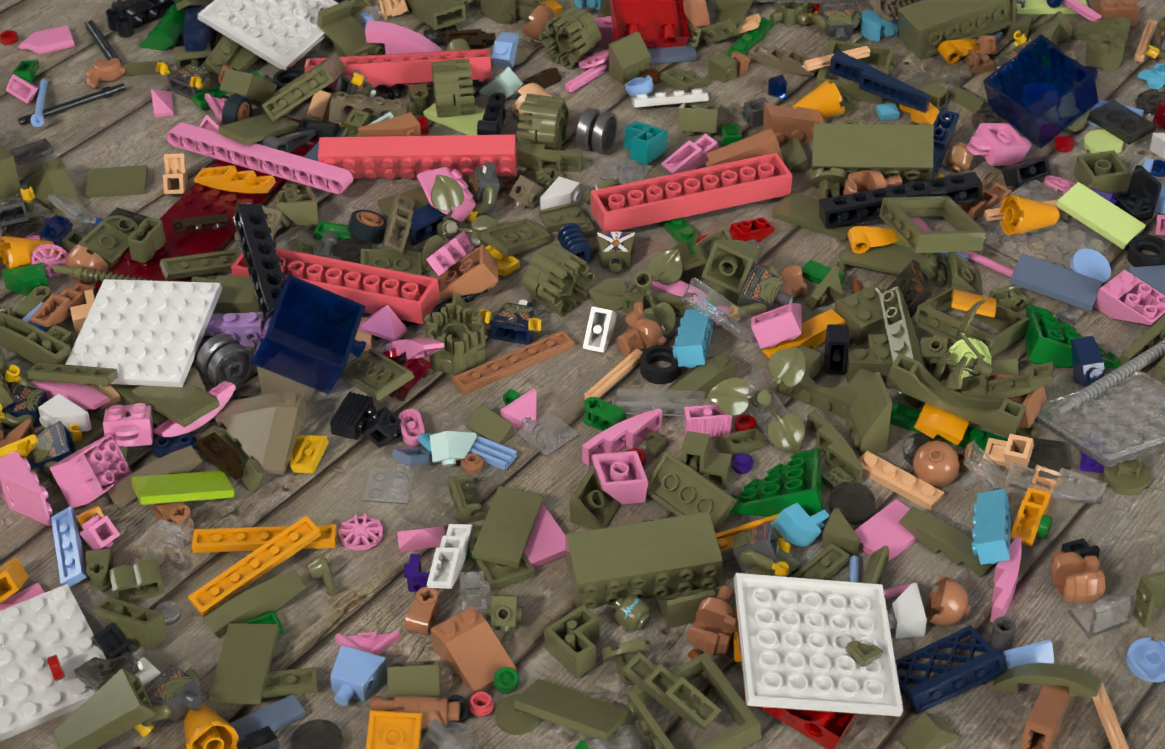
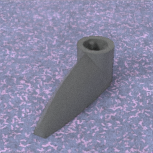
M316 130L298 131L279 138L274 135H268L264 138L262 145L290 153L316 135Z
M1008 617L996 618L988 644L993 649L998 648L1002 654L1003 651L1011 649L1016 629L1015 622Z

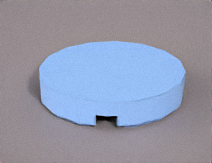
M1084 248L1078 250L1071 258L1070 268H1073L1074 272L1103 281L1102 285L1110 278V264L1099 252Z
M1141 638L1134 641L1126 655V662L1130 671L1138 678L1148 682L1165 681V642L1161 640L1154 641L1151 638Z

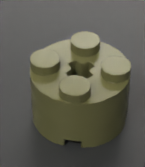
M1107 30L1105 33L1090 34L1085 54V63L1095 70L1096 67L1102 68V71L1118 69L1123 60L1125 41L1112 30Z

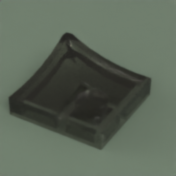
M1033 438L1034 447L1027 469L1020 471V477L1033 478L1034 474L1046 478L1068 475L1071 467L1068 461L1066 442Z

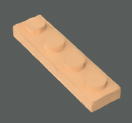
M866 451L858 459L863 467L864 476L930 512L944 499L945 492L869 451Z

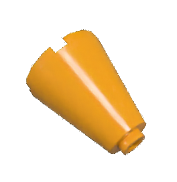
M830 79L823 82L791 106V108L802 107L819 110L823 119L840 116L845 112V108L840 106V102L843 101L840 92L834 82L830 84Z
M1018 195L1006 196L1000 207V213H1003V220H1000V225L1006 235L1014 236L1054 226L1060 217L1056 206Z
M2 236L1 239L3 241L0 242L1 264H5L6 269L31 265V256L35 248L44 244L54 245L53 241ZM54 250L53 253L58 254L59 251Z
M204 702L198 711L190 709L183 716L186 749H238L239 735L235 728Z

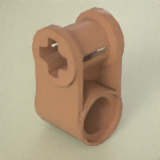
M183 502L159 503L153 506V511L158 520L176 535L186 536L194 530V523L189 517L190 508Z
M423 587L418 590L411 608L405 617V630L431 635V628L434 627L440 613L436 589Z

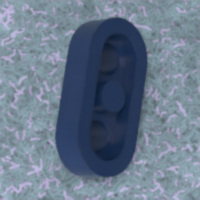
M188 434L160 437L152 443L153 454L156 458H161L188 446H192L195 450L197 439L195 436Z

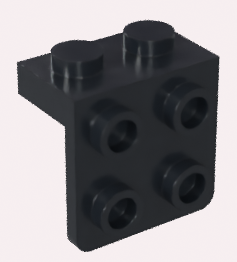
M1136 165L1128 190L1113 193L1116 197L1115 200H1117L1116 206L1139 221L1152 219L1162 185L1142 165Z

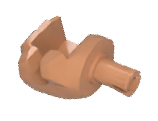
M876 170L853 172L848 175L845 181L843 195L902 185V179L900 175L884 178L882 173Z
M1056 551L1052 555L1053 559L1051 560L1050 568L1052 582L1059 596L1064 601L1078 604L1090 603L1099 599L1104 594L1105 576L1103 571L1099 570L1101 565L1096 556H1085L1083 558L1075 552L1064 553L1063 551Z
M721 586L716 598L707 597L701 601L696 613V620L687 633L686 640L691 645L712 656L726 654L732 633L739 628L735 611L729 605L734 596V591L730 587Z

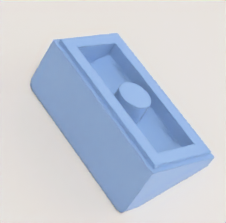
M1051 640L1003 651L1005 670L1029 663H1054Z

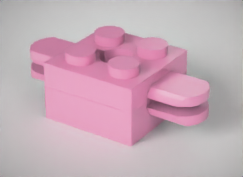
M980 123L966 147L970 153L982 155L991 166H1009L1022 162L1032 145L1028 139L1021 137L1009 123Z
M144 403L125 406L113 405L109 409H105L103 420L104 436L112 433L118 447L152 445L154 429L151 405L146 406Z

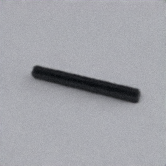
M93 20L86 21L85 28L107 60L119 58Z

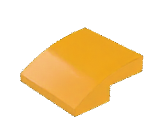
M953 289L951 308L968 311L977 302L985 300L987 302L978 308L976 314L995 317V298Z
M925 403L914 428L932 439L938 434L953 444L958 445L970 421Z

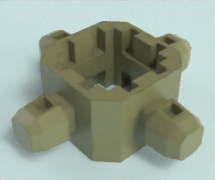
M774 0L773 3L776 6V11L770 14V20H773L775 23L780 21L786 26H795L800 23L802 25L809 24L810 17L807 15V10L813 7V0Z

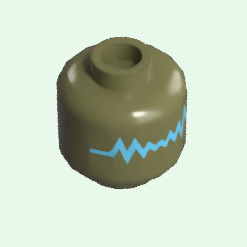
M633 594L626 598L621 596L613 607L616 610L615 620L629 631L642 630L651 618L649 613L650 606Z

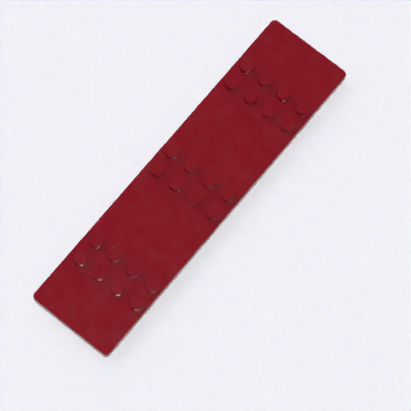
M286 117V118H288V119H290V120H293V121H295V122H297V123H301V122H302L301 120H297V119H294V118ZM320 137L311 138L290 153L305 157L319 142ZM263 141L257 142L256 144L262 145ZM217 160L211 166L222 167L234 165L237 172L253 170L222 160ZM254 170L257 177L272 176L270 174ZM274 176L276 183L268 193L255 194L230 192L195 183L160 218L163 223L166 241L160 249L155 251L152 259L146 263L134 261L131 258L129 249L107 271V274L110 272L113 275L118 273L119 276L124 274L125 277L127 275L130 278L135 276L136 279L141 277L142 280L146 278L148 281L152 279L153 281L192 282V277L166 280L160 267L161 259L223 251L234 239L236 233L233 217L237 204L250 203L265 206L283 187L287 179ZM217 214H228L230 224H225V228L214 229L213 226H205V230L193 231V228H189L185 233L173 232L172 220ZM101 281L96 282L94 285L97 293L102 285Z

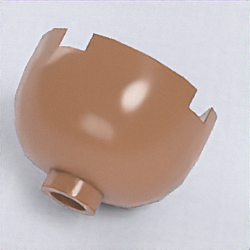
M543 4V6L539 5L528 17L530 22L528 25H524V34L534 40H539V33L545 30L546 22L556 16L554 11L546 4Z
M74 245L66 258L65 265L75 268L76 266H81L84 269L89 268L90 271L92 269H95V272L101 270V273L108 270V264L102 257L95 252L92 255L86 252L88 248L81 245ZM70 276V278L76 283L83 282L86 284H91L96 282L95 279L93 281H90L89 278L88 280H84V278L76 279L74 278V276Z
M930 441L921 445L915 452L913 459L914 475L934 487L939 486V488L951 484L958 476L960 466L958 455L953 447L946 442Z
M941 576L935 583V585L939 586L936 592L931 591L929 594L925 615L927 618L930 617L927 619L928 623L940 627H948L957 624L962 617H967L970 611V604L968 603L966 589L958 581L947 576Z

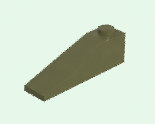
M61 158L50 159L47 162L41 163L26 184L28 189L30 186L32 187L35 195L34 199L41 201L45 208L49 207L53 210L54 214L67 224L86 219V214Z
M287 180L282 187L283 191H279L278 196L274 198L277 208L294 223L301 225V227L307 228L312 227L313 224H318L317 200L311 187Z
M724 352L706 358L705 365H697L684 372L652 402V406L655 409H661L662 416L666 418L683 410L684 407H689L708 398V393L715 385L725 379L737 377V364Z

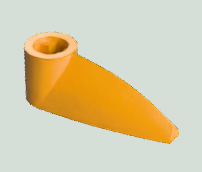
M977 39L946 40L939 45L938 52L948 64H954L960 57L968 55L969 49H973L975 52L979 50L980 44H975Z
M856 226L847 233L851 249L856 254L865 253L870 247L889 245L901 240L892 229Z

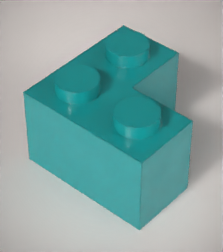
M638 121L625 126L624 148L630 150V159L637 161L638 164L646 165L664 154L667 150L668 131Z

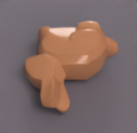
M112 58L111 60L97 59L93 67L85 70V84L90 85L92 89H96L99 80L107 82L116 81L121 75L126 73V68L121 65L119 58Z
M786 265L779 274L784 280L781 292L789 294L793 298L807 296V284L804 283L801 267L798 265Z
M635 302L634 310L627 314L625 322L631 328L638 329L645 349L655 345H665L667 339L664 337L663 328L658 322L645 318L643 304Z

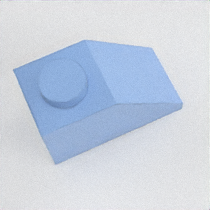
M501 32L495 40L491 57L495 67H510L513 69L519 34Z

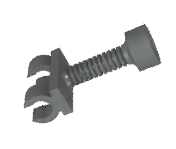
M325 232L321 239V244L324 247L323 253L314 251L313 255L341 260L340 257L331 255L332 249L337 246L338 236L334 232Z

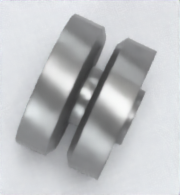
M590 107L586 108L581 115L577 127V147L587 151L593 149L596 153L607 154L614 143L617 132L616 115L607 111L600 113L598 109Z
M219 334L210 338L201 347L197 355L196 364L197 369L215 386L223 381H227L238 387L250 375L254 360L250 351L243 345H240L231 335Z

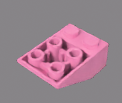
M1123 270L1099 289L1094 308L1112 319L1152 325L1165 315V295L1126 270Z
M790 303L751 318V328L761 349L764 347H774L781 341L793 340L802 334L801 304Z
M112 433L76 451L50 467L65 499L72 508L91 503L132 474Z
M18 451L1 457L0 495L8 508L47 526H51L50 515L53 514L50 504L45 500L49 498L47 491L43 485L39 486L40 482L34 471L30 472L31 467L26 458L22 459Z

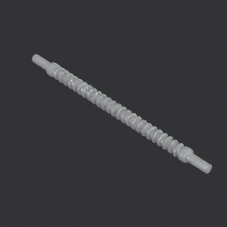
M1165 339L1067 398L1064 404L1054 409L1055 416L1060 417L1071 409H1078L1101 393L1112 388V386L1120 383V381L1164 356Z

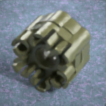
M575 6L568 7L547 21L545 30L539 33V40L546 36L548 37L541 42L543 46H549L546 49V54H550L547 58L554 63L560 61L562 66H566V69H571L580 60L594 53L602 41V35L599 32L593 15Z
M469 59L431 62L437 117L475 113L474 96H464L465 94H474L473 87L463 88V86L473 85L472 78L462 79V77L472 76Z
M528 93L524 103L520 105L519 112L533 114H519V120L527 121L528 123L519 122L517 128L529 130V132H516L519 143L544 144L545 149L560 150L566 138L569 115L566 99Z
M553 243L534 254L523 278L522 285L526 288L531 298L558 315L565 316L566 313L571 311L572 306L577 308L585 303L586 299L583 297H587V291L584 289H589L592 285L585 278L587 277L594 281L595 273L588 270L585 260L560 245Z
M448 303L446 307L441 309V313H432V323L430 315L427 314L425 316L426 337L444 343V348L429 356L432 370L456 376L486 363L485 328L482 324L481 311L478 308L474 309V318H472V307L465 308L462 312L461 306L456 305L455 310V303Z

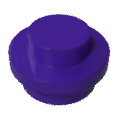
M739 453L732 457V468L736 473L747 474L750 472L754 465V460L750 455Z

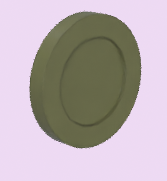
M520 694L505 697L497 704L495 709L497 726L502 731L512 735L529 733L541 721L540 717L513 708L514 699Z

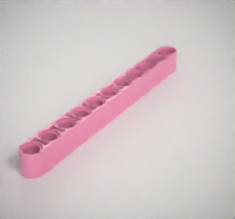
M183 122L178 123L166 134L167 141L174 147L334 194H342L354 179L353 175L346 169L256 143L246 146L218 132Z

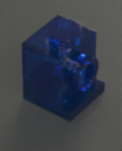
M63 216L46 217L39 236L57 245L72 230L73 223Z

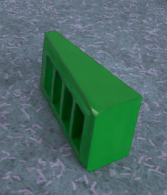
M39 60L21 61L12 72V75L14 74L33 83L40 64Z
M739 123L720 124L723 147L742 140Z

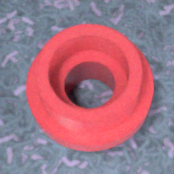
M477 692L469 700L470 712L475 716L489 715L494 709V701L486 692Z

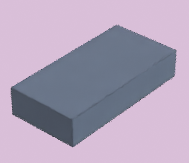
M419 446L394 448L391 456L408 466L434 463L432 461V453Z

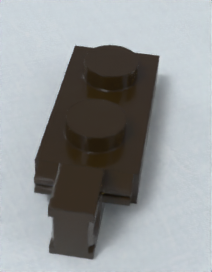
M481 29L446 31V47L454 39H465L471 49L485 48L488 45H494L496 36L495 33H486V31H481Z
M228 214L172 220L174 233H185L189 228H193V231L205 230V226H213L214 229L225 228V224H230Z
M215 432L195 442L196 449L223 473L228 471L235 479L243 476L239 454Z

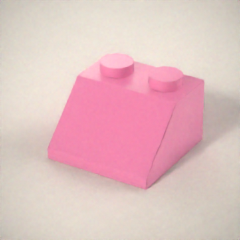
M637 451L592 455V461L602 490L622 505L645 503L648 480Z

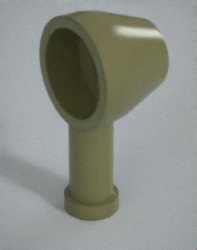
M324 553L318 555L307 565L313 579L323 578L327 594L334 596L339 592V589L333 579L332 571Z

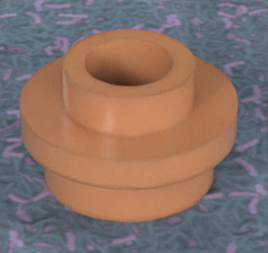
M474 453L467 454L465 459L461 460V467L467 474L479 473L484 465L483 458Z

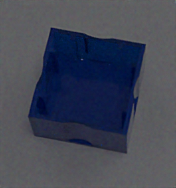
M1042 34L1025 46L1012 60L1003 64L983 80L990 109L1040 149L1099 102L1094 73L1075 59L1068 57L1057 45Z

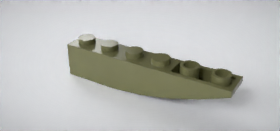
M896 286L879 295L893 363L900 353L921 362L925 367L908 308L900 287ZM899 392L912 407L923 403L921 400Z
M0 312L1 345L34 364L38 362L66 364L71 353L69 345L21 319Z

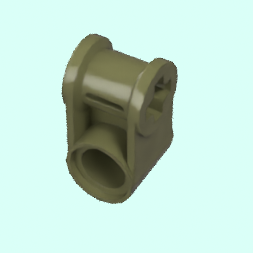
M427 83L408 85L409 100L411 103L417 104V111L415 113L424 114L423 112L430 107Z
M1014 284L993 289L989 292V297L995 298L997 304L1014 312L1023 310L1029 303V298L1024 294L1022 295L1019 292V288Z
M47 286L34 288L28 296L16 305V317L23 319L40 302L44 303L51 295L50 288Z
M111 548L86 551V572L90 577L89 585L93 592H105L112 585L109 570L114 567Z

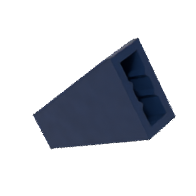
M207 6L186 8L183 31L186 52L205 50L217 33V30L198 20V13Z

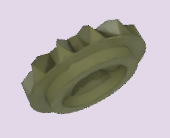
M546 167L540 168L536 179L542 186L549 188L558 177L566 178L567 175L562 173V170H556L555 167L553 169Z

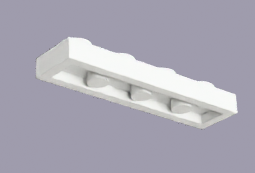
M702 88L692 89V92L684 93V90H675L673 94L655 92L654 96H648L647 93L636 94V97H632V105L634 107L709 101L708 93L703 91Z

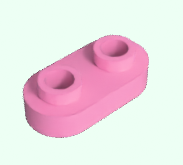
M406 409L398 416L402 420L399 426L403 441L410 446L420 445L421 443L417 439L420 433H425L421 414L415 409Z

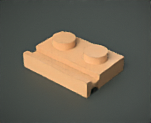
M379 0L385 20L390 15L394 17L408 11L406 0Z

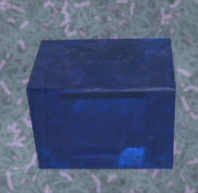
M779 75L769 78L768 95L786 99L787 81L784 76Z

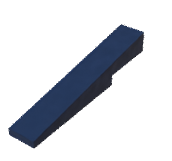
M839 50L831 57L830 73L859 83V89L924 113L928 111L930 95Z

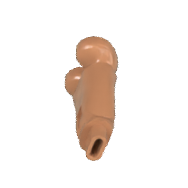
M372 696L370 700L371 711L422 713V729L442 726L443 720L445 725H448L449 721L460 720L459 701L448 702V699L424 696H395L394 700H386L381 696Z

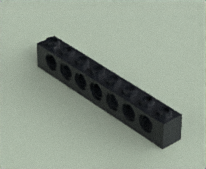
M975 172L819 199V217L827 229L881 219L879 214L883 198L949 196L957 205L982 201V182Z
M237 204L233 220L268 341L294 340L296 332L299 331L300 323L295 317V306L291 303L290 290L285 284V273L281 271V260L277 257L276 244L271 238L272 231L267 224V214L264 213L261 204Z

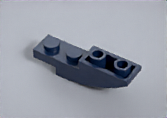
M940 109L933 123V176L940 169L959 119L958 113Z

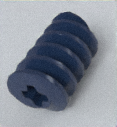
M576 223L564 225L557 235L561 247L588 263L591 260V247L580 226Z

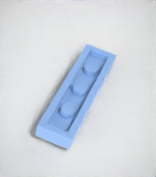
M71 506L51 517L61 585L68 584L69 587L87 578L79 526L76 519L77 514L76 510Z

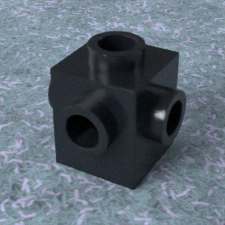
M387 407L382 408L378 412L375 410L368 416V424L363 434L378 447H381L398 435V427L402 420Z

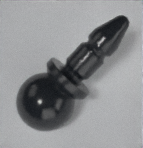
M394 86L386 89L384 93L379 94L377 97L389 100L400 99L402 91L399 87Z

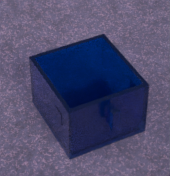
M288 274L273 301L251 364L329 394L344 371L349 354L353 353L354 356L359 358L365 349L367 342L355 340V336L366 306Z

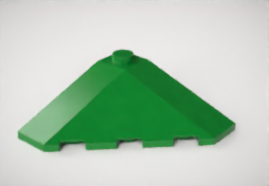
M1028 303L1026 306V317L1029 318L1026 328V353L1028 360L1035 365L1053 362L1054 367H1073L1071 339L1082 336L1065 321L1058 322L1050 311ZM1096 342L1104 361V368L1117 369L1120 367L1121 364L1118 357L1112 352L1105 353L1099 347L1100 344Z
M819 448L796 452L790 456L791 461L787 465L783 466L779 463L768 470V475L764 477L763 481H759L756 478L743 487L744 491L739 496L731 494L732 497L737 499V502L729 513L769 517L781 513L783 509L797 502L809 516L822 511L824 503Z

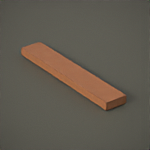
M562 330L452 377V383L462 395H465L575 347L574 341Z

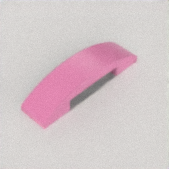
M223 381L207 392V394L219 401L220 406L185 427L168 419L155 428L153 432L162 437H173L186 434L201 427L222 410L236 388L235 385Z

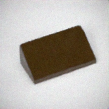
M556 67L548 68L521 81L523 83L521 86L536 83L545 89L560 82L561 76Z

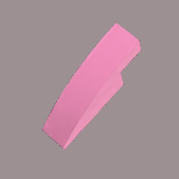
M367 21L365 28L366 43H384L385 54L442 51L438 45L413 30L387 22Z

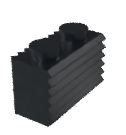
M1040 156L1003 167L1002 173L1005 184L1008 187L1021 185L1051 174L1048 158Z
M827 325L824 373L832 375L846 374L849 326Z
M351 391L348 392L330 420L331 434L357 440L367 426L368 416L376 410L373 398L363 394L360 395L359 393L356 394L355 392L352 393Z

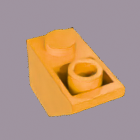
M13 557L0 567V603L16 593L29 577L17 557Z

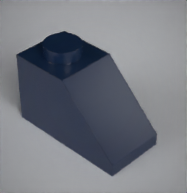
M430 203L416 209L410 227L411 244L414 246L438 234L437 226L441 221H444L445 213L432 207Z
M1093 336L1071 339L1073 379L1075 383L1087 387L1105 376L1104 361Z

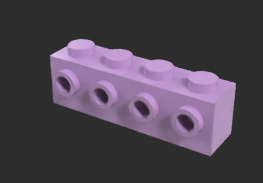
M261 313L212 314L199 348L210 338L219 334L231 335L243 346H265L267 334Z

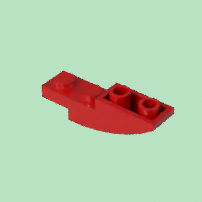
M759 217L732 223L728 232L733 240H742L754 246L774 232L775 227L765 218ZM707 235L697 237L696 243L702 240Z

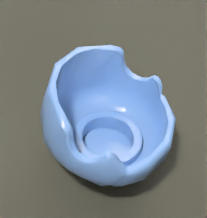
M649 75L646 78H635L629 81L628 84H625L626 91L631 97H636V94L647 93L649 96L653 90V80Z

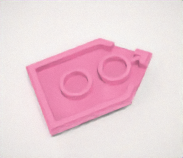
M66 25L34 32L18 46V49L33 50V53L44 54L75 47L69 27Z

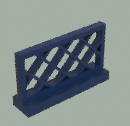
M971 625L895 661L896 670L900 668L908 669L906 675L897 674L899 688L910 702L911 709L916 715L1005 672L1001 651L998 648L993 649ZM969 635L974 639L973 643L960 642L961 639ZM944 647L952 648L951 654L938 653V651ZM957 649L969 650V655H956ZM975 651L986 653L979 657H973ZM921 658L930 659L929 664L916 662ZM935 660L948 661L946 667L934 665ZM953 662L965 663L956 668H952ZM913 670L926 671L924 677L912 676ZM931 672L942 674L935 678H929ZM909 683L921 684L910 690L907 688Z

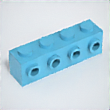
M711 307L685 309L684 317L680 319L681 327H678V336L675 338L676 346H673L674 359H678L679 367L693 368L697 365H705L714 326Z
M1006 489L977 493V503H973L975 513L973 516L975 528L972 529L974 539L972 541L973 554L979 557L981 565L988 563L996 564L1000 561L1010 560L1011 507Z

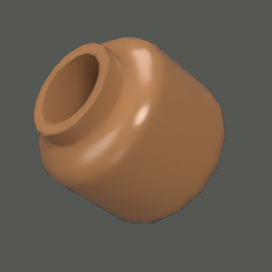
M957 142V144L951 145L945 159L951 171L960 173L961 170L969 169L974 154L967 150V144Z

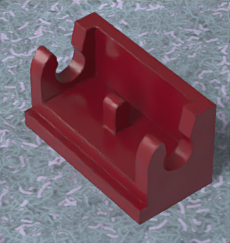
M423 358L407 360L403 367L412 371L414 378L390 393L389 396L393 397L398 391L401 394L400 400L404 401L412 387L422 377L425 378L428 375L432 363Z

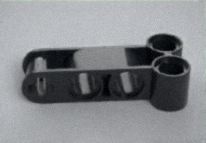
M142 0L123 9L117 7L109 8L106 11L108 27L112 31H117L118 36L121 38L131 37L134 34V29L162 18L174 1Z
M493 93L489 96L483 119L479 120L477 124V135H501L507 110L504 107L506 101L505 94Z

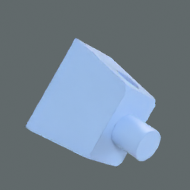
M342 645L330 677L332 691L336 694L334 697L335 702L341 706H347L351 698L362 702L366 701L387 676L386 658Z

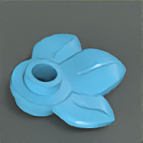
M1156 64L1152 69H1144L1138 73L1137 78L1146 80L1147 87L1152 90L1160 89L1165 84V64Z

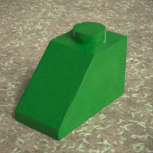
M44 263L2 270L6 289L24 296H28L38 286L49 287Z

